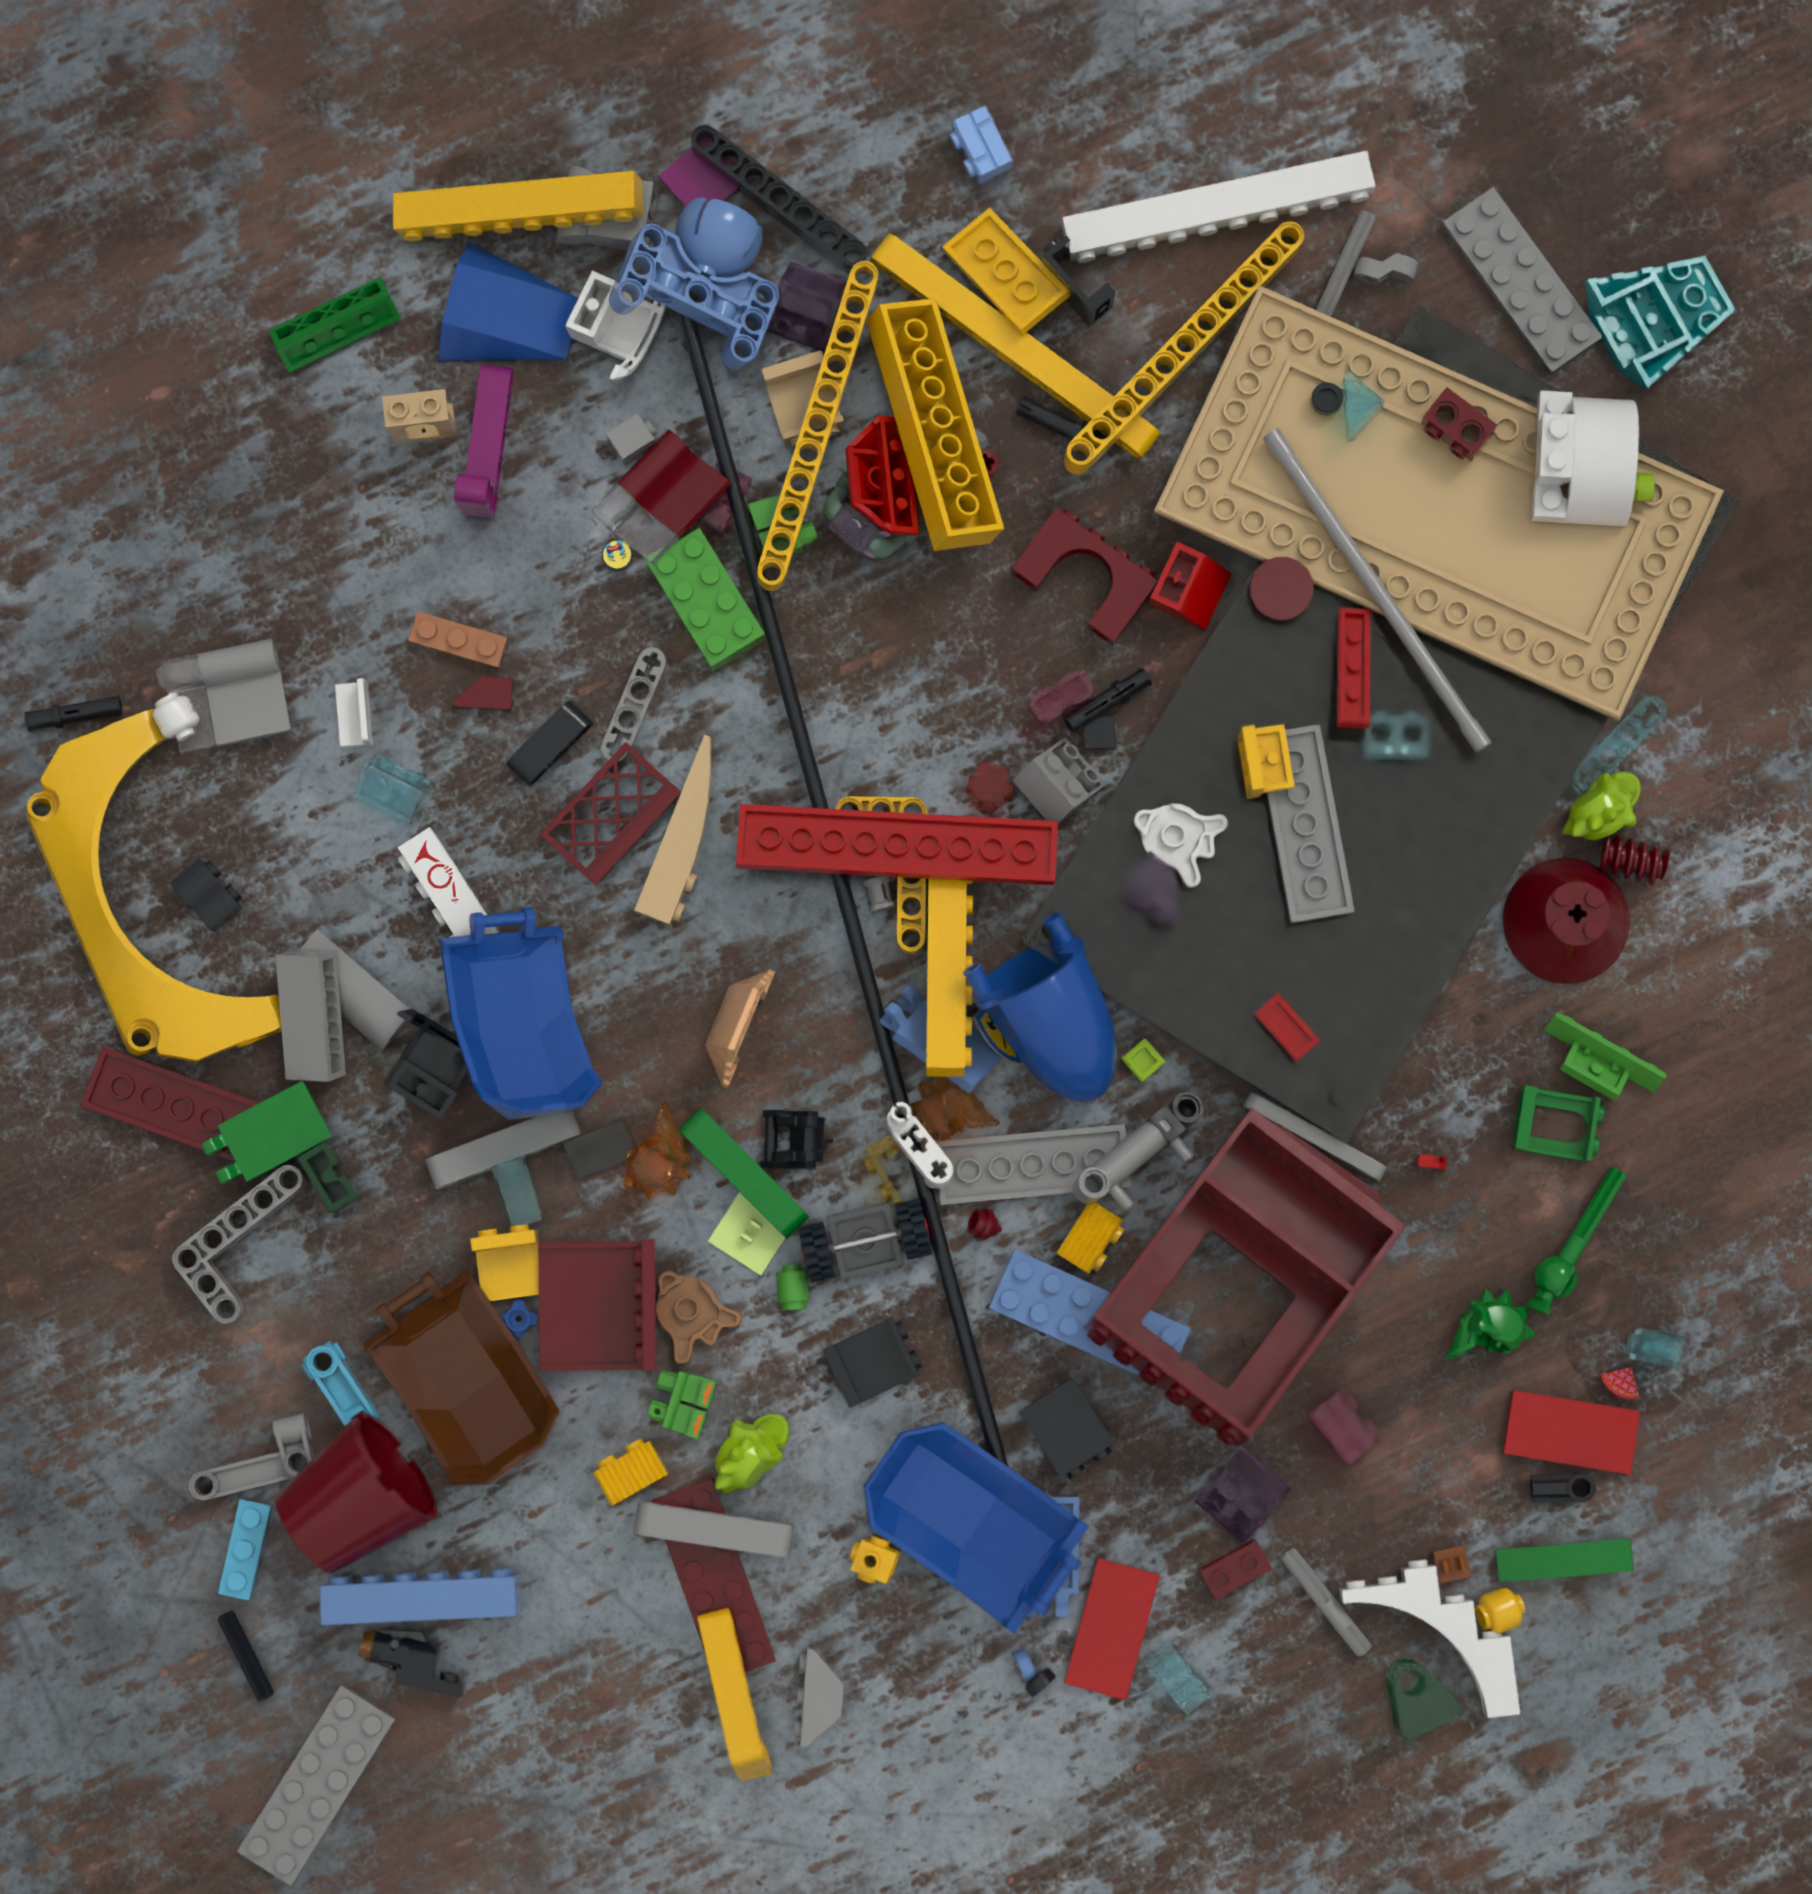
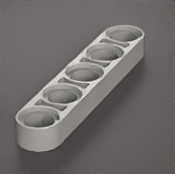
M1250 1092L1243 1105L1247 1110L1255 1109L1274 1125L1280 1124L1304 1142L1375 1181L1380 1182L1387 1170V1167L1255 1093Z

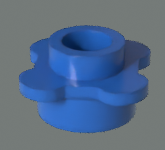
M522 1300L514 1301L512 1308L500 1316L507 1327L512 1330L515 1338H523L526 1330L538 1322V1315L531 1313L525 1307V1302ZM517 1316L522 1317L521 1322L516 1321Z

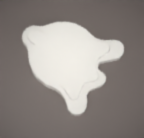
M1171 803V805H1165L1153 810L1143 809L1138 811L1134 817V826L1140 832L1143 847L1148 856L1158 864L1175 870L1187 888H1194L1201 881L1196 859L1199 857L1211 859L1214 856V837L1225 831L1228 826V820L1222 814L1204 816L1182 804Z

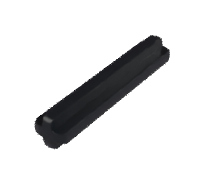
M228 1611L220 1615L218 1622L256 1699L263 1701L271 1697L274 1691L235 1612Z

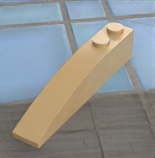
M704 735L634 909L636 914L672 927L674 921L679 922L686 906V904L681 902L686 891L692 892L697 879V875L693 874L703 842L710 804L712 781V740L710 736Z

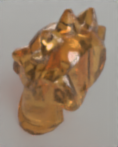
M936 1077L934 1086L921 1081L919 1086L922 1099L912 1102L910 1105L918 1121L929 1135L939 1141L949 1140L958 1131L963 1132L965 1130L964 1125L968 1128L976 1129L1000 1124V1121L995 1119L984 1107V1104L976 1098L973 1091L968 1094L952 1081L948 1083L944 1077Z
M666 1101L661 1103L656 1112L655 1127L658 1133L649 1137L646 1141L643 1139L639 1140L640 1145L634 1149H629L625 1161L627 1171L623 1186L625 1188L639 1187L647 1199H651L659 1188L673 1196L676 1194V1180H689L691 1178L685 1167L691 1160V1156L686 1154L687 1145L684 1142L685 1138L677 1129L674 1118L670 1113L671 1111L668 1109L669 1104Z

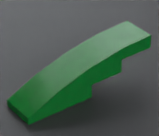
M1631 1538L1496 1549L1499 1582L1634 1571Z

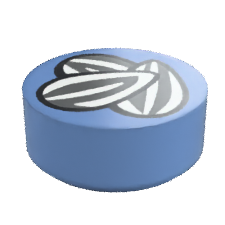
M1021 1648L1012 1652V1658L1024 1682L1036 1678L1035 1668L1026 1650Z

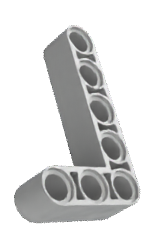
M292 1165L280 1167L174 1251L172 1260L175 1268L218 1322L230 1324L240 1321L245 1312V1305L212 1261L304 1190L307 1184V1176L301 1168ZM294 1171L298 1176L297 1185L287 1189L283 1184L284 1175ZM269 1191L273 1201L268 1208L263 1209L258 1204V1197L262 1192ZM242 1210L247 1215V1223L244 1227L238 1229L233 1224V1216L236 1212ZM214 1230L220 1232L222 1236V1242L216 1248L209 1246L207 1239L208 1235ZM188 1250H192L197 1258L195 1265L191 1268H187L182 1262V1257ZM208 1275L214 1277L216 1281V1287L210 1293H206L202 1288V1280ZM227 1300L232 1301L235 1305V1313L230 1318H225L221 1313V1306Z

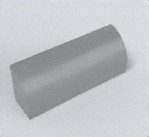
M317 929L299 951L336 950L341 1016L384 1052L409 1023L396 1014L398 1011L410 1008Z
M301 950L275 955L286 1080L329 1082L345 1076L336 950Z

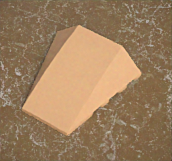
M767 970L730 985L709 1033L705 1047L720 1083L725 1088L729 1087L740 1059L737 1054L759 1000L764 1001L775 975L773 970Z

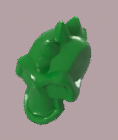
M1484 1289L1480 1301L1470 1300V1310L1462 1312V1318L1459 1319L1456 1335L1449 1351L1446 1352L1445 1358H1459L1464 1352L1470 1351L1474 1345L1486 1348L1487 1353L1494 1351L1509 1354L1516 1350L1521 1343L1535 1336V1332L1526 1324L1528 1308L1526 1306L1513 1307L1508 1290H1505L1495 1299L1487 1289Z

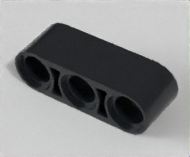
M569 700L510 757L506 765L530 787L589 730L593 722Z

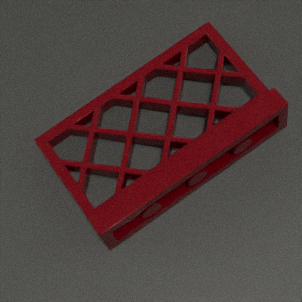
M625 742L540 835L597 887L677 801L681 791ZM625 752H628L636 760L637 773L618 774L617 761ZM640 764L649 773H640ZM614 765V774H606ZM637 777V795L619 796L618 778ZM640 777H655L663 786L654 795H641ZM614 778L615 796L596 797V784L600 779ZM592 789L593 797H585ZM638 799V813L633 818H620L619 800ZM641 799H650L643 807L641 806ZM615 800L616 818L597 819V801ZM593 801L594 819L575 820L574 807L579 802ZM571 812V820L562 821ZM620 822H628L620 831ZM594 823L595 842H576L575 824ZM597 823H616L617 835L612 841H598ZM571 824L572 843H558L549 835L558 825ZM607 845L599 854L598 846ZM576 846H595V859L587 868L576 859ZM564 847H572L573 856Z

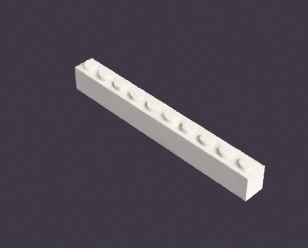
M1363 151L1062 217L1061 226L1064 237L1067 235L1070 239L1069 261L1077 260L1078 263H1085L1094 260L1096 255L1108 253V256H1117L1125 253L1126 249L1137 246L1139 250L1149 249L1156 246V242L1168 240L1169 243H1177L1187 239V235L1199 233V236H1208L1216 233L1217 229L1228 226L1230 230L1240 229L1247 226V222L1260 220V223H1268L1278 219V215L1290 213V216H1300L1307 213L1310 208L1320 206L1321 210H1327L1338 206L1339 202L1351 200V203L1363 202L1369 199V195L1373 194L1376 186L1368 152Z

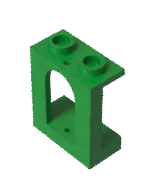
M1528 1085L1520 1087L1511 1150L1583 1162L1591 1161L1592 1156H1597L1600 1138L1595 1137L1597 1124L1601 1125L1604 1117V1106L1600 1105L1601 1098L1541 1090L1538 1087ZM1535 1105L1580 1114L1586 1123L1585 1135L1575 1143L1530 1136Z

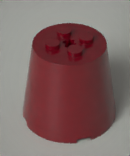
M362 1412L355 1416L275 1496V1506L278 1515L293 1544L313 1564L327 1573H334L428 1524L438 1514L433 1491L416 1461L412 1459L408 1462L397 1448L401 1445L399 1439L383 1423L367 1413Z

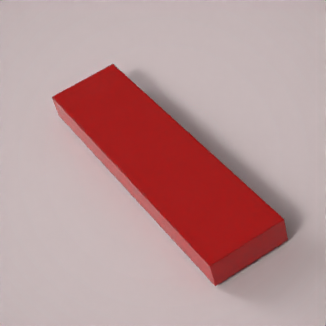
M1338 609L1337 727L1369 729L1371 609Z

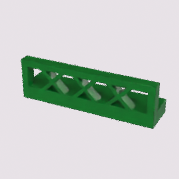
M380 276L268 331L283 363L290 373L400 320L401 317ZM380 289V292H378V293H376V294H374V295H372V296H370V297H367L369 294H371V293H373V292H375V291H377V290ZM349 305L347 308L339 311L340 308ZM317 319H321L320 321H318V322H316V323H314V324H311L313 321H315V320H317ZM290 332H293L291 335H289V336H287V337H285V338H283V339H281V340L279 339L280 337H282V336H284V335H286V334H288V333H290Z

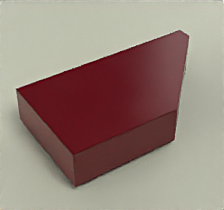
M481 676L453 701L452 706L453 708L511 711L513 678Z

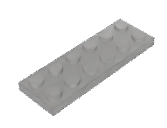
M1494 187L1442 222L1441 225L1550 375L1602 339V335Z
M1320 724L1285 730L1295 787L1294 789L1268 792L1266 794L1290 924L1354 913Z
M1125 1124L935 1141L953 1165L950 1184L942 1190L939 1189L940 1205L1074 1193L1073 1185L1080 1174L1126 1138ZM941 1168L937 1170L940 1179L944 1175V1170ZM1130 1176L1119 1184L1122 1189L1131 1188ZM1085 1180L1087 1190L1090 1192L1099 1190L1098 1184L1094 1180Z
M342 1684L237 1852L292 1886L397 1718Z

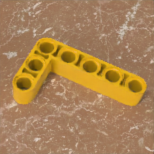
M849 796L839 800L836 805V809L841 810L846 805H854L859 811H873L875 807L883 805L890 812L904 813L907 807L917 806L922 811V814H927L924 802L914 797ZM898 877L897 943L900 950L905 954H917L925 945L926 879L921 878L915 884H908L903 877ZM907 900H916L920 904L921 909L916 915L910 916L904 913L902 909L903 904ZM914 931L920 936L918 945L915 947L904 945L902 936L906 932Z
M729 1608L698 1615L700 1632L732 1767L741 1782L773 1774L767 1748L759 1733L731 1611Z

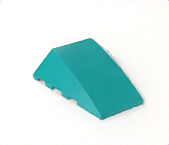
M1706 256L1671 262L1665 266L1655 268L1652 266L1641 268L1639 271L1611 274L1609 277L1599 279L1597 277L1590 278L1585 281L1589 317L1602 335V342L1619 372L1645 390L1735 311L1732 302Z

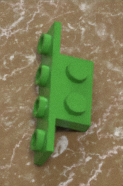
M1559 1012L1552 1016L1543 1031L1570 1045L1559 1070L1613 1101L1620 1096L1627 1079L1655 1093L1667 1077V1074L1659 1070L1654 1064L1643 1061L1631 1054L1627 1049L1613 1044L1599 1033L1585 1028L1571 1017L1562 1015Z

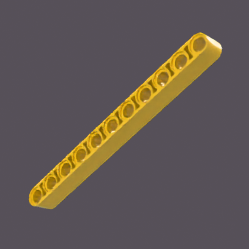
M1290 221L1281 224L1071 440L1063 460L1064 466L1069 472L1079 475L1088 471L1253 300L1259 285L1266 287L1296 256L1304 240V231L1299 224ZM1289 236L1295 241V244H1286L1282 241L1281 237ZM1263 257L1270 258L1274 265L1266 266L1260 259ZM1240 279H1249L1254 286L1250 288L1244 287L1240 283ZM1227 300L1231 302L1233 308L1224 309L1220 306L1219 301ZM1202 321L1208 322L1212 326V330H1203L1198 326V323ZM1186 343L1191 347L1192 351L1182 352L1177 347V344ZM1160 364L1166 365L1171 372L1162 374L1158 372L1156 366ZM1144 386L1149 390L1150 394L1146 396L1139 395L1135 391V387ZM1124 408L1129 416L1119 417L1114 413V409ZM1097 429L1103 430L1108 437L1106 439H1098L1093 435V431ZM1081 451L1086 455L1087 459L1085 461H1077L1072 457L1071 453Z
M889 233L869 258L878 269L920 300L936 298L940 314L1087 423L1114 397L1026 332L1022 335L1004 315L893 234ZM1124 408L1114 409V413L1119 417L1129 416ZM1140 416L1115 443L1132 456L1141 460L1161 434L1151 423ZM1097 429L1102 434L1107 435L1105 431Z
M869 261L857 262L850 271L759 561L757 580L759 585L767 591L778 590L785 582L877 288L878 271L874 264ZM866 273L870 275L872 281L869 284L863 285L858 283L855 277L858 274ZM856 302L863 307V310L858 314H852L846 309V306L849 303ZM845 331L851 333L854 339L846 344L840 342L837 339V335ZM832 361H839L844 365L845 369L842 372L834 373L829 370L828 364ZM824 390H829L835 394L836 398L832 402H823L818 395ZM813 420H821L826 424V429L821 432H815L809 427V424ZM805 449H811L815 451L817 458L814 461L807 462L800 457V453ZM794 479H803L807 482L808 487L804 491H796L791 487V482ZM787 508H793L798 512L799 516L794 521H787L782 517V511ZM776 538H784L789 542V547L784 551H778L774 549L772 542ZM773 567L780 572V576L774 581H769L764 578L762 573L766 568Z

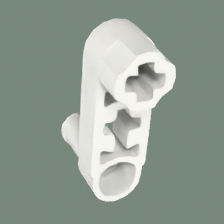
M904 1102L896 1103V1107L893 1105L886 1120V1125L892 1134V1138L924 1177V1182L929 1188L940 1190L946 1188L950 1184L953 1174L951 1161L918 1119L912 1116L909 1105ZM896 1114L904 1115L905 1119L896 1117ZM913 1127L917 1129V1131L913 1132V1137L918 1142L923 1140L926 1142L924 1153L919 1150L915 1152L911 1150L914 1143L909 1136L905 1140L901 1138L908 1135ZM934 1167L937 1170L941 1168L944 1170L942 1179H940L939 1175L935 1178L932 1176Z

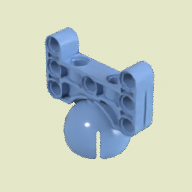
M704 197L695 198L681 212L675 229L676 235L657 224H647L634 236L610 292L609 304L617 314L626 315L639 306L646 296L727 336L721 352L722 361L729 369L739 370L757 355L779 298L778 288L769 280H765L749 271L744 272L753 264L763 241L762 227L757 225L756 219L748 212L731 203L719 199H712L708 202ZM643 237L650 238L654 243V247H649L644 242ZM632 264L640 266L643 270V275L636 273ZM621 291L630 294L632 302H627L622 297ZM689 292H693L698 296L699 303L694 302L690 298ZM756 292L764 296L765 303L757 299ZM745 319L750 320L754 324L755 331L747 327ZM734 347H739L743 351L744 358L739 357L735 353Z

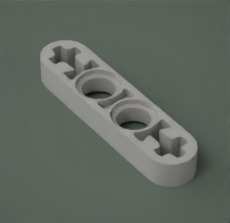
M646 648L638 656L602 741L601 750L607 761L612 757L611 751L607 747L609 744L615 745L619 737L618 734H613L614 729H617L622 734L631 735L629 740L623 737L620 746L627 742L633 748L666 670V657L658 648ZM653 655H657V660L661 665L659 667L654 666L650 672V677L655 678L654 682H651L646 677L637 676L639 671L644 675L647 671L648 665L644 662L645 658L651 659ZM637 683H644L649 687V694L644 699H635L631 694L632 687ZM627 711L633 712L637 716L636 724L628 729L623 728L619 724L621 714ZM625 752L617 761V764L624 762L630 754Z

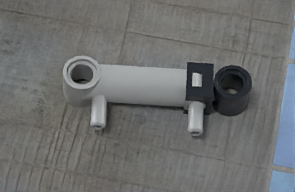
M1182 1092L1177 1095L1168 1106H1163L1145 1123L1088 1169L1084 1170L1073 1185L1076 1198L1081 1203L1087 1205L1095 1204L1106 1194L1110 1193L1124 1211H1128L1134 1206V1202L1119 1185L1127 1177L1168 1145L1184 1163L1191 1160L1194 1154L1179 1136L1201 1117L1203 1103L1200 1097L1191 1092ZM1178 1105L1188 1106L1191 1110V1117L1182 1116L1178 1111ZM1085 1180H1094L1098 1184V1192L1093 1193L1087 1190Z

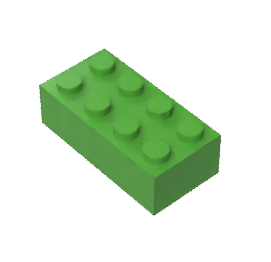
M700 528L646 560L649 570L712 672L766 641L764 631Z

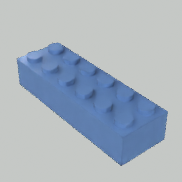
M1014 1250L989 1305V1309L1139 1376L1140 1372L1130 1364L1129 1366H1124L1113 1357L1114 1352L1107 1346L1103 1345L1101 1347L1092 1342L1087 1337L1088 1332L1083 1329L1110 1292L1018 1250ZM1151 1310L1142 1319V1324L1181 1353L1191 1328Z
M507 1567L494 1568L487 1575H481V1569H466L458 1572V1576H449L448 1570L430 1571L425 1573L423 1578H417V1572L397 1573L393 1575V1579H385L384 1573L365 1574V1576H361L359 1581H353L352 1575L333 1576L328 1578V1583L320 1586L321 1625L517 1616L522 1612L521 1573H513V1568Z

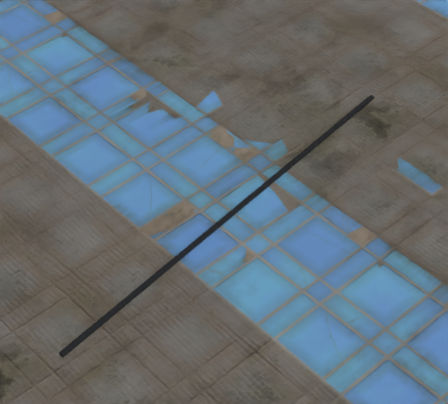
M678 313L720 471L731 482L726 489L812 808L829 809L770 591L763 589L757 580V570L761 557L697 323L695 320ZM830 873L893 1105L896 1107V1103L904 1102L910 1107L890 1030L879 1022L885 1015L848 876L847 874ZM896 1114V1116H897L898 1118H904V1119H905V1116H904V1115H902V1114ZM913 1127L909 1134L902 1138L905 1140L909 1136L914 1143L911 1150L913 1152L919 1150L923 1153L920 1142L913 1137V1132L917 1131ZM909 1160L989 1454L1008 1466L933 1188H929L925 1184L924 1177Z

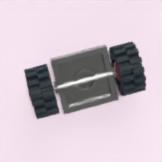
M919 1198L894 1204L900 1229H898V1226H894L889 1201L828 1215L827 1221L832 1242H829L830 1246L823 1221L798 1227L802 1245L801 1251L804 1263L807 1266L810 1282L814 1283L836 1277L830 1252H832V1255H836L841 1279L904 1265L898 1243L901 1235L907 1260L932 1255L928 1237V1226L926 1218L923 1216Z

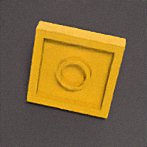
M1284 724L1255 728V725L1241 727L1237 735L1247 799L1260 797L1262 793L1294 789Z

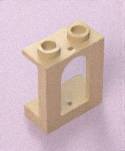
M445 389L382 396L385 428L395 444L457 436L454 406L452 403L447 404Z

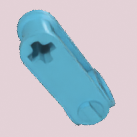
M328 1341L322 1346L313 1348L303 1358L304 1363L301 1366L310 1380L316 1381L344 1426L363 1410L364 1413L380 1419L377 1409L344 1359L347 1357L337 1342L333 1344L331 1341ZM322 1352L331 1356L332 1365L328 1370H322L317 1366V1356Z

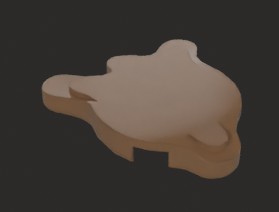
M665 1271L659 1276L656 1315L662 1328L673 1340L674 1360L676 1363L686 1364L691 1360L696 1340L701 1339L707 1346L714 1345L723 1328H732L740 1325L742 1321L741 1313L724 1306L708 1283L695 1277L679 1276L672 1271Z

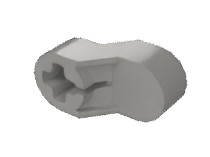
M1399 253L1393 254L1383 262L1372 258L1360 257L1358 258L1353 277L1373 286L1380 284L1389 277L1412 282L1414 281L1419 262Z

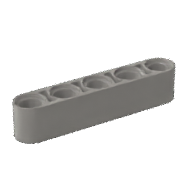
M573 1111L537 1116L425 1159L434 1187L436 1190L567 1142L582 1134Z
M638 1501L633 1534L789 1558L794 1525Z

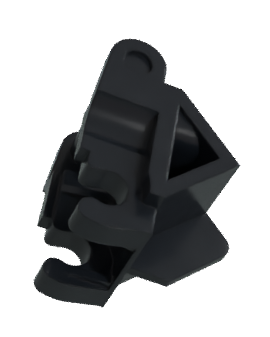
M763 1110L762 1117H766L764 1161H760V1167L816 1170V1162H823L824 1143L833 1144V1139H824L825 1118L818 1117V1111ZM778 1126H784L790 1130V1149L786 1151H777Z

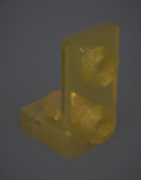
M889 1134L864 1149L867 1156L862 1160L871 1175L878 1173L883 1184L878 1187L886 1201L894 1200L895 1204H899L902 1201L877 1160L880 1156H883L884 1160L901 1151L898 1144L892 1138V1134Z

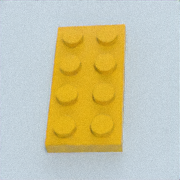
M988 208L942 246L944 253L1022 335L1070 297L1069 290L991 208Z

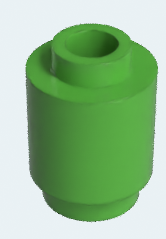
M801 1264L782 1265V1272H776L778 1303H781V1310L807 1309L806 1301H810L808 1271H801Z

